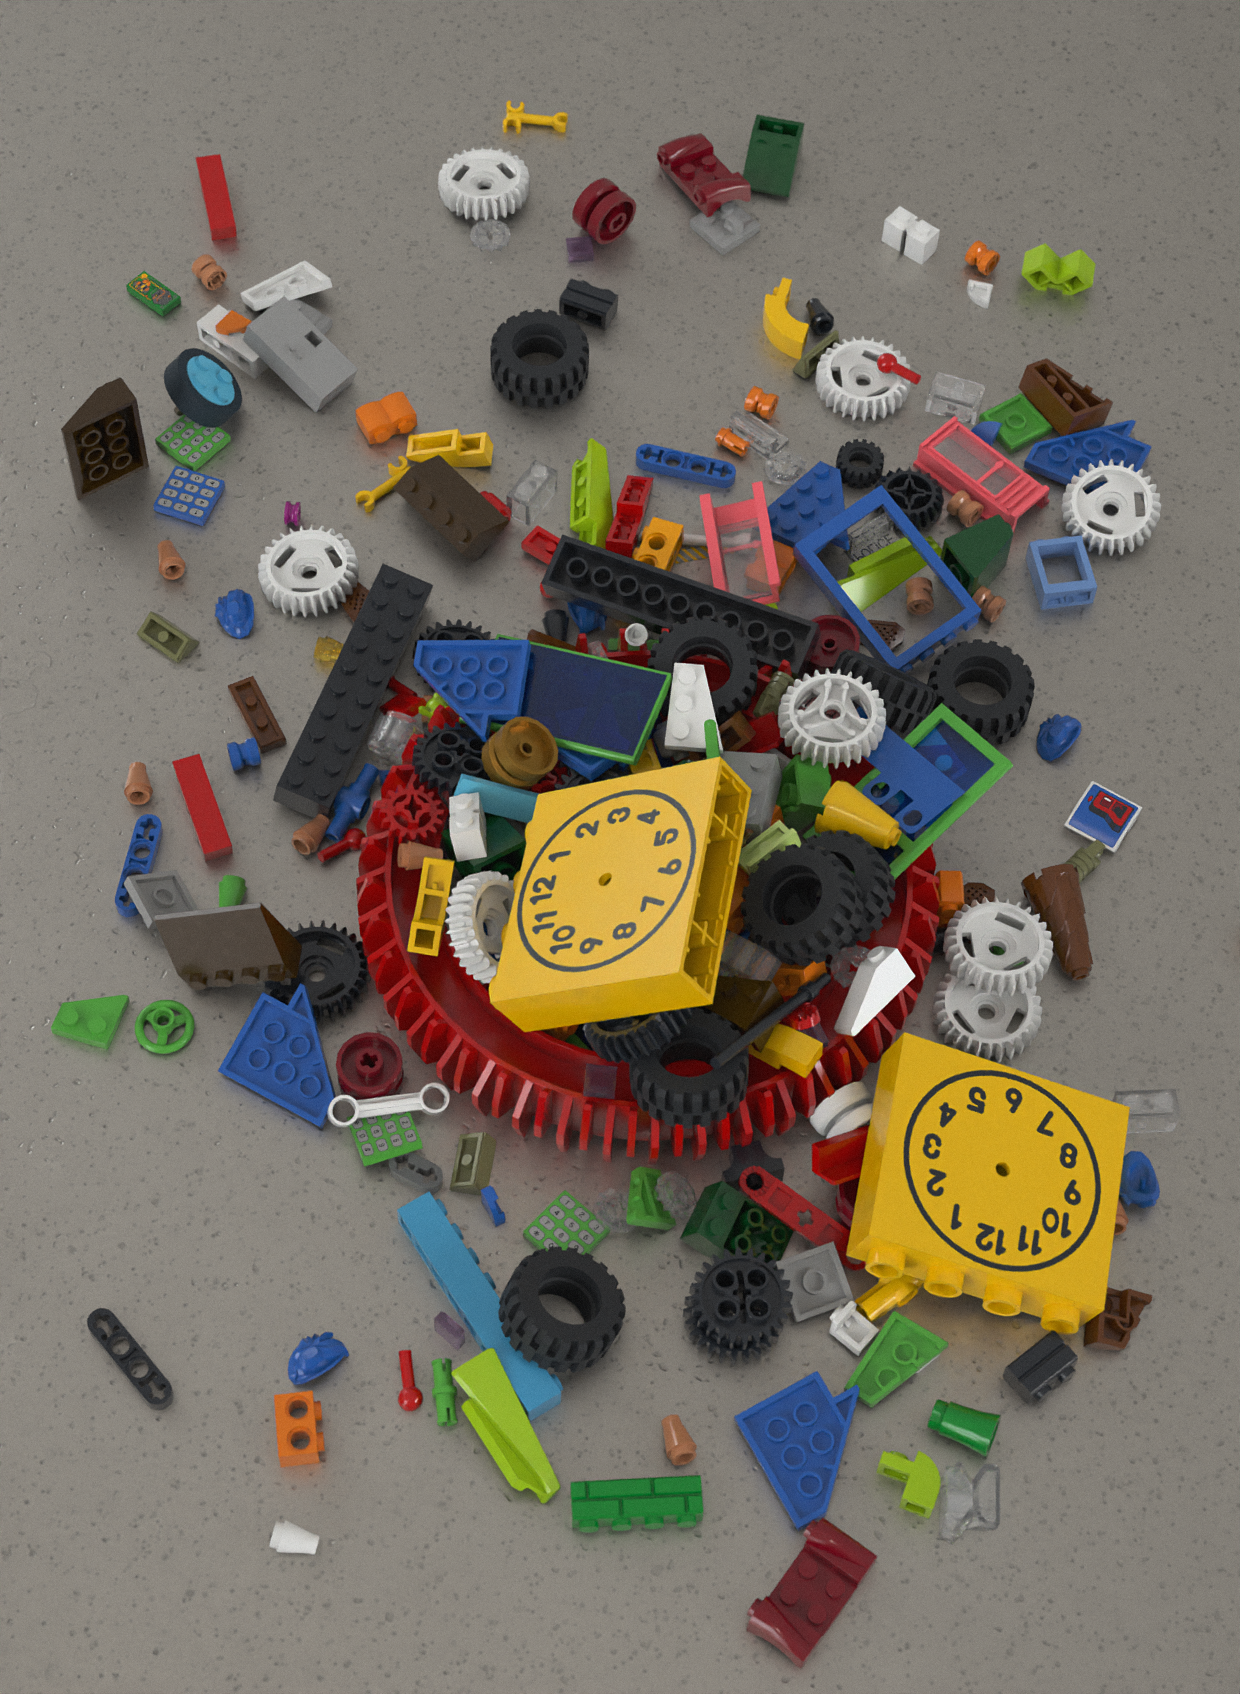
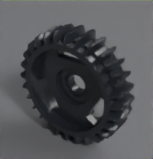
M312 920L308 928H304L299 923L298 931L296 932L288 927V932L302 945L297 978H290V985H282L280 981H263L265 993L288 1005L300 983L305 985L308 989L315 1019H319L321 1025H323L324 1018L330 1017L331 1021L335 1022V1015L338 1013L345 1018L346 1008L355 1011V1001L363 1002L362 993H368V983L371 982L367 957L369 956L364 954L362 941L357 942L355 933L348 936L346 927L337 931L335 922L330 928L326 927L324 920L321 922L320 927H315ZM319 945L336 948L344 954L341 956ZM315 970L325 973L324 979L318 982L310 980L309 975ZM342 986L344 987V989L338 994L327 999L319 1000L320 998L335 991L336 989Z
M695 1007L585 1023L583 1030L590 1046L601 1059H605L607 1062L614 1061L615 1063H620L623 1060L629 1063L632 1058L640 1060L642 1055L650 1056L653 1050H660V1046L665 1043L671 1044L670 1039L673 1036L680 1035V1028L687 1027L686 1021L692 1019L691 1012L695 1010Z

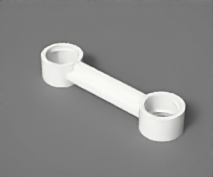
M439 1083L427 1084L420 1092L355 1100L348 1095H340L332 1100L327 1113L330 1122L341 1128L352 1125L358 1118L422 1110L428 1115H437L448 1106L450 1095L447 1088ZM436 1088L444 1095V1103L438 1110L428 1108L423 1101V1094L429 1089ZM336 1102H349L355 1110L353 1118L346 1122L336 1120L332 1114L333 1106Z

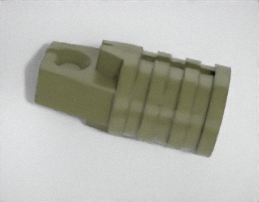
M780 671L774 673L755 706L753 714L756 718L774 711L775 715L778 714L782 696L786 694L788 686L794 687L795 680L791 676Z
M1098 839L1086 849L1083 847L1079 848L1064 863L1073 864L1074 868L1075 866L1077 867L1079 884L1101 864L1099 858L1104 852L1105 845Z

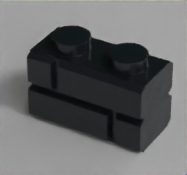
M571 278L559 299V314H564L607 330L618 309L617 294H614L610 289L594 287L584 280L577 281Z
M1052 1330L1006 1366L1002 1376L1026 1404H1029L1035 1398L1038 1402H1041L1053 1391L1050 1386L1058 1380L1064 1383L1075 1374L1076 1370L1074 1367L1078 1356L1065 1344L1056 1331Z

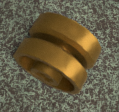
M515 717L508 721L487 740L482 748L483 766L493 782L523 790L533 787L554 768L558 760L556 741L548 728L539 721L529 717Z

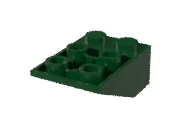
M756 114L743 171V177L750 184V190L789 197L802 147L805 123Z
M720 1181L704 1187L680 1239L709 1258H712V1255L715 1254L720 1259H723L724 1249H727L731 1256H735L737 1247H740L742 1255H747L749 1249L752 1248L753 1257L758 1258L761 1253H765L764 1262L768 1263L774 1259L776 1262L781 1260L794 1231L730 1185Z

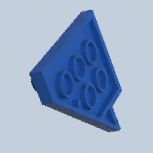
M822 461L818 462L767 507L773 540L794 548L796 543L845 510L842 478L839 469ZM759 527L752 528V530L760 533ZM848 529L814 553L817 555L829 543L848 551L850 549Z
M418 640L414 667L483 742H487L491 720H512L521 715L531 644L529 640Z
M300 983L288 1005L262 992L218 1072L323 1128L328 1119V1107L332 1100L336 1098L308 989Z
M818 1371L734 1416V1421L798 1531L807 1527L813 1519L818 1521L827 1515L859 1396V1387L855 1385L833 1398Z

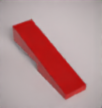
M221 155L196 157L212 241L237 237Z
M627 475L617 501V512L605 541L606 550L632 558L653 487V478Z
M200 754L172 761L205 862L233 854L232 844Z

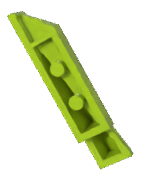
M932 536L924 538L935 553L941 556L942 549ZM904 537L848 566L847 578L837 582L860 612H862L927 566V563L908 539Z

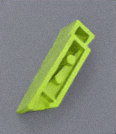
M591 438L587 442L588 451L583 460L576 459L572 466L570 529L576 533L580 532V541L606 549L605 541L614 520L607 451L604 446Z
M489 1348L457 1367L451 1373L470 1397L461 1408L510 1485L519 1491L525 1488L531 1489L537 1494L540 1502L545 1504L560 1490L561 1486L495 1349Z

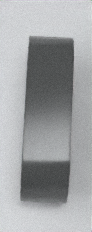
M412 1152L389 1159L390 1174L396 1180L422 1193L430 1192L434 1194L442 1188L443 1172L438 1165ZM404 1160L408 1161L409 1168L403 1167L401 1170H398L397 1162L402 1164ZM431 1173L434 1174L435 1181L430 1180L428 1184L424 1183V1176L429 1177Z

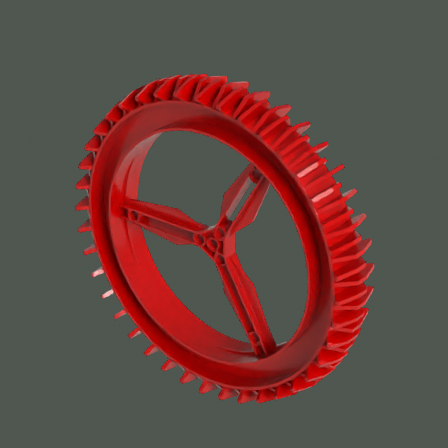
M620 628L617 652H608L603 643L596 644V654L593 656L645 668L648 666V659L651 658V650L647 649V642L639 646L637 651H628V642L625 639L627 628ZM662 628V632L667 631L669 633V629ZM578 634L575 652L589 655L586 634ZM694 655L682 662L685 664L704 665L710 692L720 689L730 678L729 667L721 659L710 658V655ZM534 658V671L527 670L524 695L539 674L545 660ZM783 659L778 671L792 677L790 662ZM557 664L558 666L572 672L573 667ZM765 665L758 670L756 694L752 697V704L748 710H742V714L747 721L756 718L753 711L760 695L772 678L773 667ZM595 672V675L589 679L597 677L600 682L603 674ZM616 677L607 697L608 701H605L604 705L612 704V696L639 691L645 708H647L651 699V690L648 684ZM594 679L587 683L570 680L546 718L556 721V713L589 708L593 699L590 692L597 687L588 688L599 685L597 680ZM818 696L813 697L811 702L806 707L805 705L808 703V701L802 704L798 708V710L805 711L809 707V705L814 701V699H816ZM440 704L435 708L428 723V732L433 733V726H437L442 730L444 723H447L450 727H455V723L459 722L460 716L450 706L445 708ZM834 709L827 710L825 713L833 715L834 712H837L832 719L840 716V713ZM660 713L662 722L667 721V720H668V716H665V717H664V716ZM496 720V721H500V722L507 723V722L510 721V720ZM460 723V726L465 728L466 725ZM413 733L402 753V765H392L381 787V799H386L389 790L396 792L397 785H401L405 790L408 788L409 783L413 784L415 790H418L423 785L424 793L426 794L433 791V801L441 800L442 802L440 809L444 810L441 829L437 830L435 838L431 839L427 836L426 843L423 845L442 849L443 859L447 860L448 856L441 832L450 828L449 792L444 791L439 795L438 787L428 789V781L420 782V775L414 774L415 766H412L414 745H417L418 737L424 738V734L417 735ZM651 738V742H652V745H653L655 754H656V756H657V758H658L657 751H656V747H655V744H654V740H653V738ZM785 738L775 748L791 760L796 755L792 753V746H785ZM861 756L860 763L851 759L849 767L844 762H840L836 769L834 763H828V771L831 775L830 788L838 780L848 782L854 787L874 766L863 756ZM885 784L881 789L874 785L871 788V794L879 798L888 787V784ZM382 800L374 801L372 812L366 824L367 837L362 838L361 855L358 861L360 877L356 878L358 916H360L358 923L360 936L363 941V950L365 956H369L367 957L370 976L375 980L376 990L378 994L384 995L385 1010L395 1021L399 1031L408 1030L406 1032L408 1045L426 1065L438 1062L436 1064L437 1076L451 1091L455 1090L461 1094L474 1088L472 1091V1104L485 1117L492 1108V1116L499 1119L515 1106L512 1115V1127L519 1136L524 1138L528 1133L533 1116H535L534 1136L541 1138L552 1123L558 1125L556 1145L559 1151L567 1153L572 1130L580 1132V1150L587 1151L593 1135L604 1137L603 1161L611 1162L614 1138L628 1139L627 1157H634L635 1140L649 1141V1165H656L660 1140H670L674 1157L682 1156L683 1139L691 1138L692 1156L695 1162L701 1161L706 1154V1135L712 1134L719 1148L725 1150L729 1149L730 1130H732L735 1145L741 1144L742 1147H745L752 1143L753 1130L751 1123L765 1137L773 1135L774 1129L777 1136L780 1137L795 1125V1110L807 1118L812 1116L821 1102L827 1097L830 1098L835 1093L834 1089L838 1090L845 1085L859 1082L867 1075L868 1062L877 1063L881 1059V1055L894 1043L896 1030L903 1029L907 1017L916 1006L917 994L922 991L925 977L929 972L932 960L930 955L933 953L939 924V917L936 916L939 907V895L937 892L939 877L934 876L937 864L932 843L895 879V886L892 888L895 892V900L893 903H889V907L892 910L889 917H884L881 921L883 926L879 931L874 930L869 934L871 938L864 943L859 940L856 942L857 946L846 949L843 946V949L836 955L832 956L829 954L825 956L826 961L824 962L834 966V969L826 966L831 982L820 990L819 995L809 1002L810 1005L817 1006L821 1020L813 1027L797 1030L823 1043L822 1056L808 1076L804 1078L783 1065L778 1070L749 1053L747 1093L744 1100L739 1102V1107L733 1113L727 1112L725 1119L719 1122L711 1121V1125L706 1127L692 1125V1129L683 1128V1125L675 1124V1127L666 1125L665 1120H655L649 1116V1110L645 1112L639 1107L637 1100L631 1092L629 1063L623 1060L620 1063H615L614 1061L607 1062L605 1059H601L595 1051L566 1043L540 1030L524 1032L502 1012L497 1010L490 1003L489 983L482 985L479 982L480 980H475L473 975H468L466 967L459 966L460 957L453 956L456 950L454 946L449 945L452 939L450 934H446L449 931L446 922L438 956L408 952L411 923L415 914L422 868L406 870L405 867L398 866L399 837L395 835L389 838V828L382 829V819L378 818ZM877 805L887 814H889L883 805ZM915 810L905 817L903 822L908 826H915L921 822L922 814ZM925 824L917 832L907 833L899 826L902 833L912 842L926 831L927 824ZM404 839L402 843H407L409 840ZM418 839L415 840V843L421 844ZM897 844L895 846L890 845L888 849L873 847L888 865L904 852ZM782 918L783 925H788ZM878 946L897 948L915 977L855 1036L837 1033L834 1027L859 965L868 958L867 954ZM694 1059L678 1060L665 1067L667 1071L683 1077L700 1076L714 1069L709 1064Z

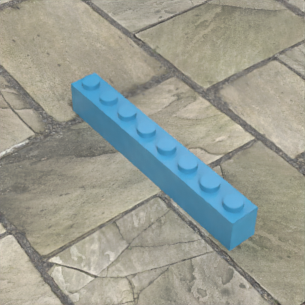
M427 1192L397 1209L399 1224L482 1352L489 1348L495 1349L529 1422L561 1403L563 1387L558 1377L554 1373L550 1375L547 1370L539 1368L538 1363L532 1360L529 1363L522 1358L523 1353L520 1350L515 1351L509 1344L511 1338L504 1336L501 1329L504 1322H500L498 1310L501 1307L499 1304L500 1298L494 1291L496 1285L488 1272L483 1274L478 1264H480V1261L475 1251L471 1247L467 1249L461 1241L464 1237L457 1224H450L446 1218L448 1213L439 1198L435 1200L431 1193Z

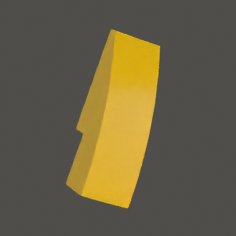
M459 429L410 435L406 457L408 460L421 463L440 455L452 467L491 466L493 443L487 432L461 435Z
M779 1023L776 1024L761 1053L754 1050L752 1045L748 1046V1051L751 1055L778 1070L783 1065L804 1078L808 1076L822 1056L823 1049L822 1042Z

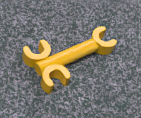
M509 100L506 103L507 117L503 120V132H507L509 126H515L516 134H519L521 132V123L553 126L557 132H566L568 114L565 112L556 113L554 116L524 113V102H521L518 108H512L511 101Z
M400 455L398 457L400 467H395L392 463H388V472L393 477L372 491L363 490L355 495L357 504L362 501H368L364 504V511L366 513L371 512L375 508V501L393 490L396 483L409 470L410 466H408L407 459L404 456Z

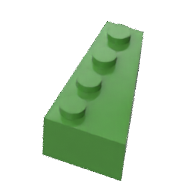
M798 754L781 771L782 780L775 804L781 807L785 826L789 830L793 828L796 832L816 821L818 813L823 815L825 805L822 802L831 784L828 764L825 769L820 761H817L812 766V758L808 757L802 761L801 755Z

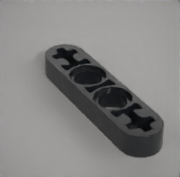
M106 1308L94 1310L87 1319V1326L91 1336L150 1408L155 1410L167 1408L174 1398L170 1382L113 1312ZM99 1319L104 1322L107 1321L109 1330L112 1332L109 1337L102 1327L97 1326L96 1322ZM125 1340L130 1344V1347L124 1354H115L112 1351L115 1342ZM138 1363H144L149 1369L147 1374L140 1378L132 1376V1367ZM152 1380L159 1391L165 1389L163 1391L164 1398L159 1399L157 1396L153 1398L152 1389L148 1385Z

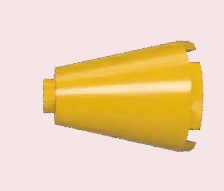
M843 780L836 781L829 789L822 802L825 805L823 815L817 814L814 826L815 832L820 835L821 832L832 830L835 835L838 830L848 831L850 834L861 836L873 847L888 849L890 845L895 846L902 832L899 829L898 821L851 784Z

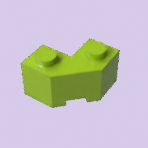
M1044 243L1025 252L1021 275L1036 290L1046 291L1047 288L1062 290V294L1074 295L1092 287L1096 264L1082 249L1060 258Z

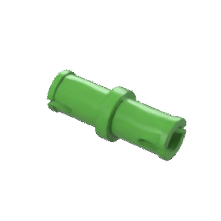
M442 1358L435 1359L431 1362L435 1386L432 1389V1397L436 1399L437 1425L445 1426V1422H447V1426H452L458 1423L455 1407L457 1387L453 1386V1376L451 1374L452 1360L445 1358V1363H442Z

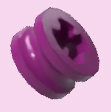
M286 501L284 524L294 523L295 526H299L301 503L291 504L290 501Z

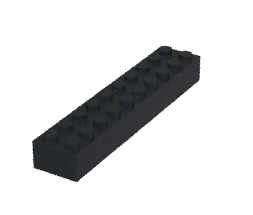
M563 534L541 582L546 595L628 624H642L647 630L659 635L662 633V628L669 629L670 633V625L677 621L681 625L685 624L686 618L694 616L695 621L703 620V616H711V621L718 622V619L721 618L728 621L729 628L735 625L742 630V638L744 636L748 637L752 643V650L755 651L757 656L758 670L765 665L773 667L772 675H774L784 659L790 662L792 678L794 680L799 679L802 681L821 635L818 623Z
M382 564L278 781L273 801L313 818L318 814L328 818L334 806L335 798L347 778L425 610L433 588L432 584Z

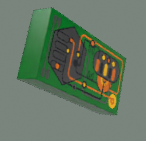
M145 271L126 285L127 292L162 317L181 303V297Z

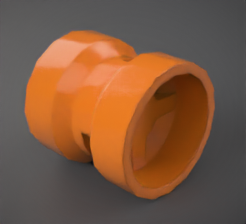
M980 240L973 243L965 255V262L971 266L976 265L978 271L984 275L990 274L1000 260V254L994 250H988L986 244Z
M753 386L746 398L744 410L751 413H760L762 418L769 420L777 408L779 396L773 393L766 394L763 392V389Z

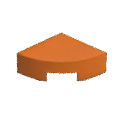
M231 310L216 325V332L223 335L237 332L243 334L252 321Z

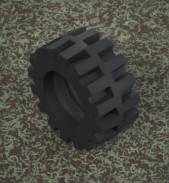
M853 439V443L848 441L845 443V446L842 445L840 447L836 468L841 472L843 484L848 482V487L853 488L856 485L857 489H862V486L869 488L871 483L875 485L878 479L881 478L884 454L881 453L879 446L875 448L874 442L867 443L866 439H862V442H859L858 439ZM862 460L868 463L869 466L864 468L856 467L850 462Z

